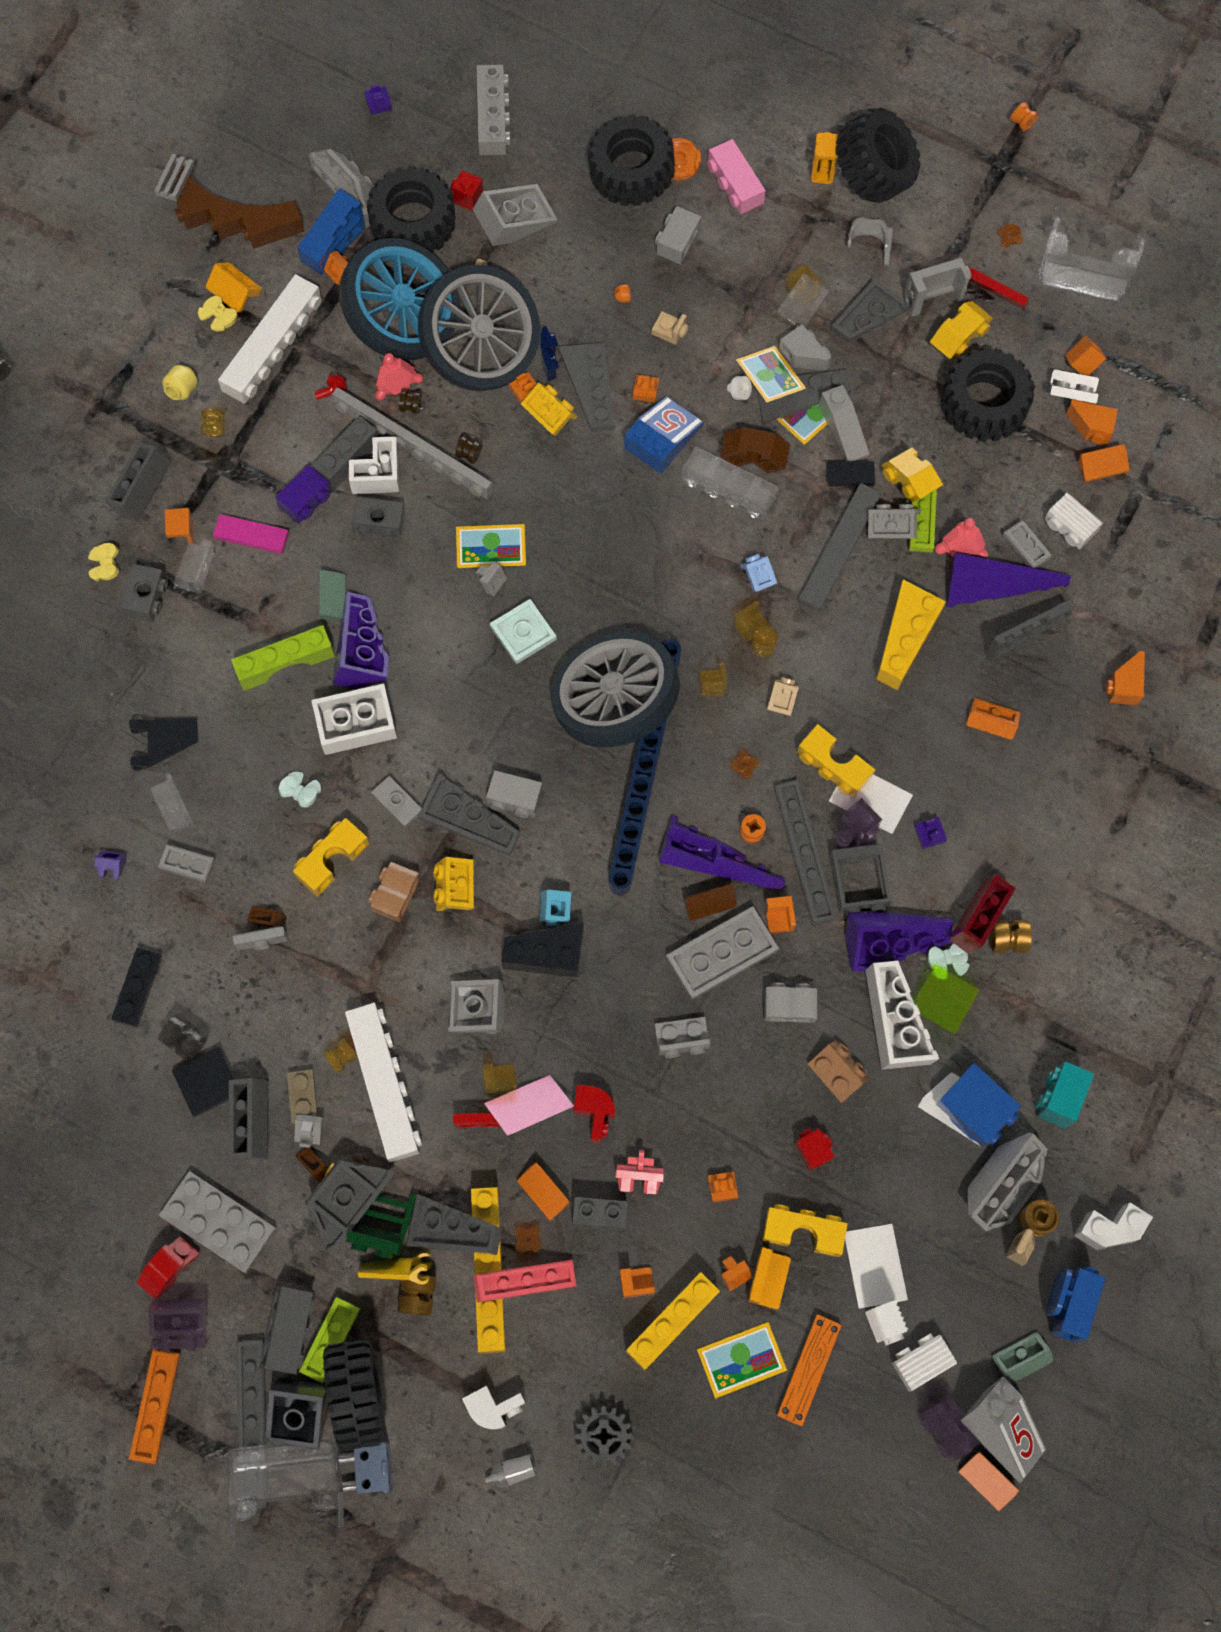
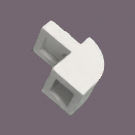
M487 1386L462 1398L471 1418L478 1425L487 1429L506 1427L502 1416L507 1414L509 1419L522 1412L521 1406L526 1404L521 1393L496 1405Z

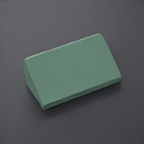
M320 570L319 613L321 620H342L346 595V575Z
M1038 1331L992 1355V1359L1001 1376H1004L1010 1384L1053 1362L1052 1351Z

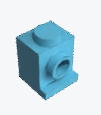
M557 890L541 891L540 921L546 922V927L554 928L560 927L561 923L569 922L571 892ZM551 905L556 909L555 914H551Z

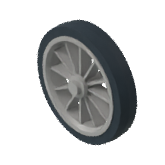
M468 265L443 275L430 288L420 307L418 336L427 361L442 378L466 390L487 391L501 388L513 382L531 364L540 341V320L531 295L516 278L492 266ZM478 285L477 315L463 286ZM484 286L499 292L486 315L483 314ZM458 290L470 317L446 300L452 291ZM502 296H504L512 305L514 311L491 320L489 316ZM443 305L467 324L438 321L441 306ZM516 313L520 330L496 328L493 323ZM438 326L467 329V331L442 344ZM492 333L520 336L516 351ZM466 337L469 339L468 343L457 360H453L444 346ZM476 340L475 368L473 371L461 366L459 363L473 341ZM489 340L512 356L511 360L503 367H501ZM482 343L495 368L494 371L480 372Z
M636 632L611 633L585 643L563 662L552 683L551 702L557 720L573 739L593 747H617L645 737L666 720L678 699L680 680L673 658L658 640ZM621 658L617 671L612 672L609 661ZM631 658H639V659L627 670ZM606 663L608 673L604 676L594 670ZM650 664H652L655 667L651 670L641 673ZM589 675L599 683L581 681ZM658 679L657 686L644 685ZM575 692H586L584 695L573 698ZM631 695L648 696L650 698L642 704ZM627 702L637 708V710L631 713ZM614 705L618 706L621 718L609 721ZM588 706L579 715L574 711L582 707ZM601 709H603L599 721H591V719Z

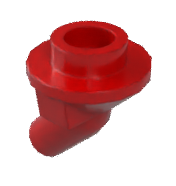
M329 374L326 381L328 387L317 390L314 393L316 399L320 400L332 396L337 387L345 392L347 391L345 386L347 382L338 374L334 376Z

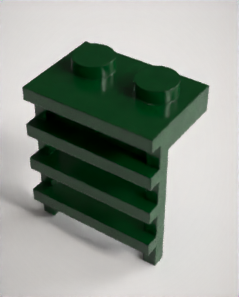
M411 1193L409 1204L377 1196L374 1200L375 1202L406 1209L405 1218L402 1219L367 1210L364 1215L402 1225L401 1233L396 1234L361 1225V1217L352 1231L348 1230L346 1242L351 1245V1249L366 1253L367 1249L376 1251V1256L391 1260L392 1256L400 1257L414 1209L416 1194Z

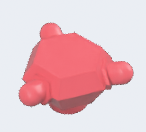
M391 353L385 354L384 361L380 365L376 383L378 389L375 393L376 400L382 401L386 395H396L401 392L402 388L409 389L413 383H422L423 375L414 371L415 368L401 358H395Z
M972 518L959 522L943 538L942 543L935 547L937 554L949 553L953 557L955 553L987 559L989 556L984 546L986 543L980 529L975 526V521Z

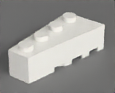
M879 962L870 965L865 971L881 1069L931 1065L939 1060L936 1050L934 1051L929 1040L931 1039L920 1019L919 1009L912 1000L910 988L899 962Z

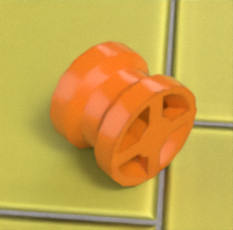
M1023 102L1014 110L1010 121L1017 123L1020 130L1025 132L1036 122L1039 114L1036 111H1031L1029 105Z
M757 814L747 815L740 827V835L743 840L748 843L759 842L766 830L765 820Z

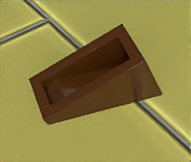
M252 906L247 921L267 928L284 927L287 917L276 910Z
M305 1147L295 1157L320 1183L325 1177L328 1168L310 1148Z

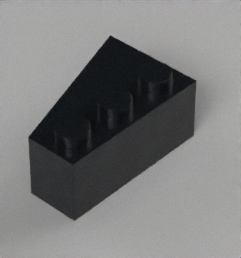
M584 922L505 937L501 961L502 968L578 978Z

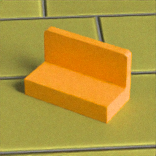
M230 262L216 263L206 283V288L215 296H220L222 301L235 309L236 312H242L247 298L259 296L262 289L261 286Z
M762 1247L748 1302L777 1310L780 1307L791 1258L772 1253L773 1250Z

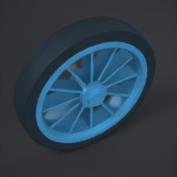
M386 238L371 242L350 259L341 277L339 299L345 320L353 333L366 346L383 356L391 353L395 358H401L406 361L424 358L425 355L418 336L417 318L424 298L415 297V295L432 287L439 278L449 271L433 253L414 242L398 238ZM383 261H393L394 280L384 266ZM401 263L413 269L406 284H402ZM373 265L383 282L365 270ZM416 272H418L428 283L413 290L410 284ZM361 280L381 293L361 291ZM456 289L447 296L446 300L460 309L459 294ZM363 300L386 303L368 312ZM442 305L438 321L458 323L459 317ZM383 311V317L387 319L383 328L371 317ZM395 314H398L399 336L386 331ZM406 319L418 338H407ZM438 326L442 344L447 342L455 328Z

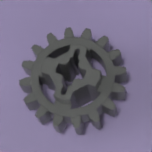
M602 1406L601 1413H597L592 1408V1416L590 1418L585 1414L582 1416L585 1421L584 1425H576L581 1430V1434L574 1435L575 1439L581 1440V1444L576 1448L577 1450L584 1449L586 1451L582 1457L583 1459L589 1456L592 1457V1465H595L597 1460H601L602 1467H606L607 1460H611V1463L616 1465L615 1457L619 1456L624 1459L623 1449H631V1446L626 1443L627 1439L633 1438L632 1434H627L626 1432L631 1427V1424H623L624 1414L619 1417L615 1416L616 1408H613L610 1413H606L605 1406ZM599 1418V1426L593 1432H586L590 1423ZM609 1418L619 1425L621 1431H614L609 1426ZM605 1428L608 1434L617 1435V1438H611L607 1440L606 1445H602L601 1440L591 1438L590 1436L601 1433V1429ZM622 1441L620 1447L613 1454L609 1455V1447L614 1442ZM586 1442H594L599 1447V1455L593 1453Z

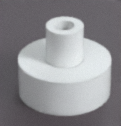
M736 376L728 384L727 391L731 393L735 400H746L752 391L751 381L746 376Z

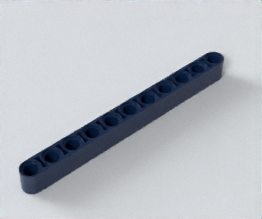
M666 639L661 644L667 650H672L676 653L671 657L678 671L681 645L675 639ZM658 679L652 681L651 686H657ZM667 718L654 731L639 739L609 876V888L613 894L618 896L627 894L631 889ZM648 739H653L657 744L647 746L644 742ZM642 762H649L652 765V767L649 769H643L639 766V764ZM642 784L647 788V790L644 792H638L634 789V787L636 785ZM637 807L642 810V813L640 815H632L629 810ZM630 830L634 831L637 836L633 839H628L624 836V833ZM629 854L632 860L630 862H622L619 856ZM622 877L627 880V883L624 886H617L614 880Z

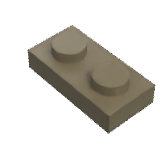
M313 1069L288 1072L287 1081L292 1125H295L297 1114L318 1117Z

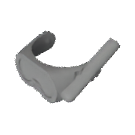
M855 218L849 232L847 247L850 248L851 240L856 236H874L880 239L884 245L883 266H889L893 228L887 227L886 222L881 219Z

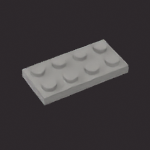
M752 906L667 954L666 958L689 997L693 1000L779 951V947Z
M190 1171L159 1214L161 1218L246 1274L276 1230L274 1226Z

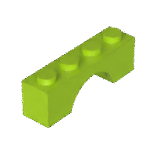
M322 625L231 659L243 691L267 683L274 673L285 667L301 663L314 665L335 656Z

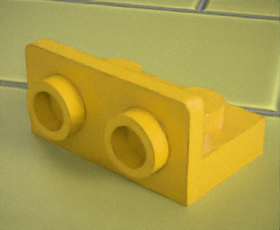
M538 382L522 401L521 405L552 435L556 436L570 418L574 420L577 418V415L573 412L575 408L567 400L561 401L557 397L559 392L550 384L545 386Z
M444 857L438 861L433 871L434 878L436 879V889L433 896L436 910L443 911L446 908L472 910L474 908L473 860Z

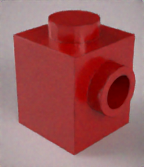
M462 170L458 178L455 177L451 184L454 204L474 212L472 209L483 192L482 178Z
M810 1128L798 1135L799 1140L794 1145L809 1172L835 1157L831 1150L833 1144L827 1133L822 1134L820 1129L813 1132Z

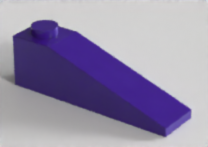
M346 592L334 664L333 684L359 689L386 681L388 678L389 657L388 653L384 651L383 637L378 631L376 614L371 598L368 596Z
M876 911L848 913L845 936L851 970L853 972L865 971L873 963L890 962L896 959L899 962L905 960L907 955L915 952L924 953L932 947L938 948L949 944L954 921L947 918Z

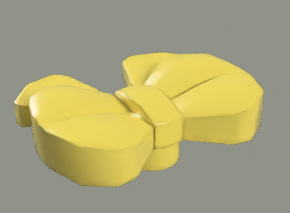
M213 296L207 299L203 304V308L200 307L198 310V316L201 321L210 318L212 315L216 317L211 324V330L217 332L231 327L238 318L235 309L224 307L220 296Z
M104 543L90 551L88 558L91 561L100 562V566L88 572L90 578L97 582L99 579L111 580L119 573V569L115 566L116 562L114 561L119 549L114 544Z

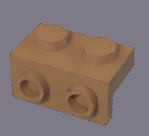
M837 1041L826 1046L808 1063L810 1068L841 1103L870 1080L866 1069L850 1057V1051L844 1044Z

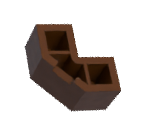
M738 427L725 432L720 457L734 467L753 463L768 474L786 469L790 444L776 433Z

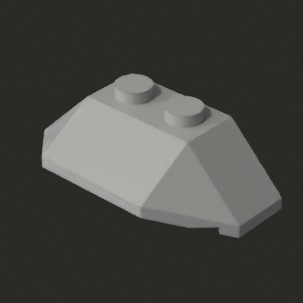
M332 149L315 151L308 154L311 168L334 193L340 188L361 203L364 225L366 228L369 227L367 200L369 199L368 194L373 188V183L369 177L363 176L354 161H349L343 154Z
M1031 1132L999 1146L968 1186V1215L984 1231L1010 1224L1041 1183L1044 1157L1047 1156L1048 1149Z

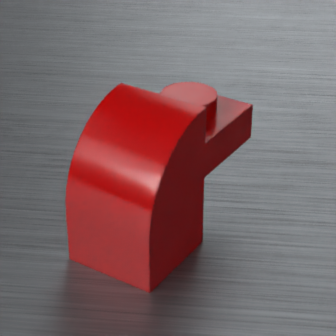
M577 1085L574 1114L594 1117L591 1143L601 1144L602 1137L608 1136L609 1122L604 1121V1118L615 1119V1106L611 1097L602 1089L593 1086Z
M179 1236L169 1246L164 1245L153 1256L141 1272L136 1283L157 1300L174 1285L179 1273L197 1259L199 1252Z

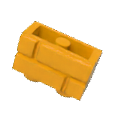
M819 132L816 135L810 180L813 183H833L838 158L835 151L837 134Z

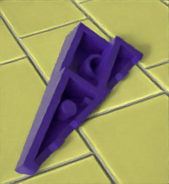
M955 553L952 559L946 607H954L962 603L972 604L985 599L995 600L1024 595L1037 590L1046 591L1049 588L1059 586L1068 587L1071 576Z
M671 815L659 850V863L782 890L785 885L784 877L781 876L779 878L766 873V867L761 864L755 867L745 861V855L715 838L710 839L697 834V828L691 826L688 829L678 823V817Z

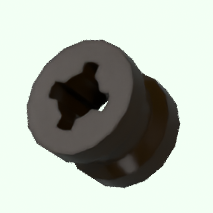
M402 388L399 399V411H412L413 414L418 415L422 403V392H409L408 389Z
M464 435L457 445L455 456L460 459L464 457L468 462L474 464L481 453L483 444L480 441L474 442L470 437Z

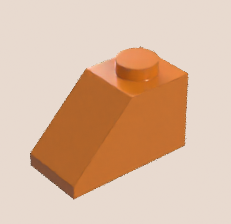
M1072 399L1067 408L1066 415L1084 440L1091 441L1094 444L1108 445L1114 432L1118 409Z
M1139 651L1116 670L1110 680L1106 681L1105 693L1109 694V703L1138 705L1144 698V651Z

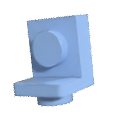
M755 554L745 558L746 563L740 565L747 573L753 592L777 584L768 556L760 557L759 554Z

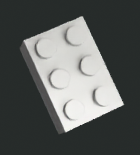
M384 684L311 700L321 746L325 755L397 739Z

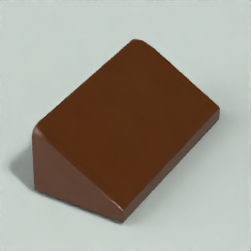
M731 883L688 896L684 902L690 921L735 908L737 905L734 885Z

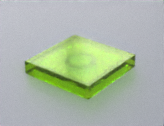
M935 964L916 996L914 1004L917 1005L921 1016L955 1034L980 990Z

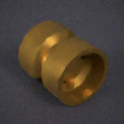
M998 920L990 933L992 953H1007L1010 949L1014 953H1029L1031 949V927L1029 921L1013 920L1009 924L1007 920Z
M1036 1200L1022 1208L1018 1216V1224L1021 1231L1030 1229L1034 1232L1035 1238L1054 1231L1059 1223L1057 1208L1046 1200Z
M428 1276V1283L422 1285L410 1280H401V1289L404 1291V1294L399 1296L397 1312L431 1316L433 1300L430 1298V1295L435 1293L437 1278Z

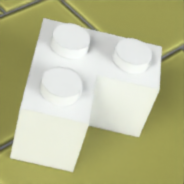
M372 437L373 459L349 460V483L352 494L399 492V449L397 438Z

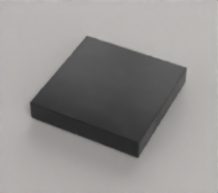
M219 1047L172 1070L194 1118L229 1101V1080L235 1079Z

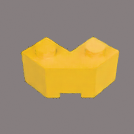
M973 301L965 302L959 307L958 313L954 318H948L930 340V343L949 359L960 357L969 349L968 343L972 338L983 337L991 327L989 323L993 317Z
M912 447L881 466L886 480L891 482L892 485L901 482L904 495L911 502H914L943 484L932 464L927 460L921 461L917 458L918 453Z

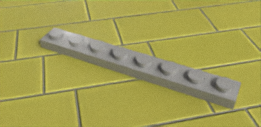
M337 387L332 393L334 406L339 412L343 414L348 413L353 416L354 420L360 416L377 429L378 436L396 437L399 449L404 448L408 450L415 459L419 461L424 460L429 463L436 472H443L454 483L458 485L463 484L468 487L475 496H482L488 500L492 495L491 481Z

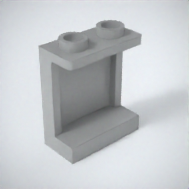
M962 258L909 274L903 299L910 304L909 313L911 317L920 314L924 300L953 292L957 302L963 301L969 279H971V272L969 267L965 266Z

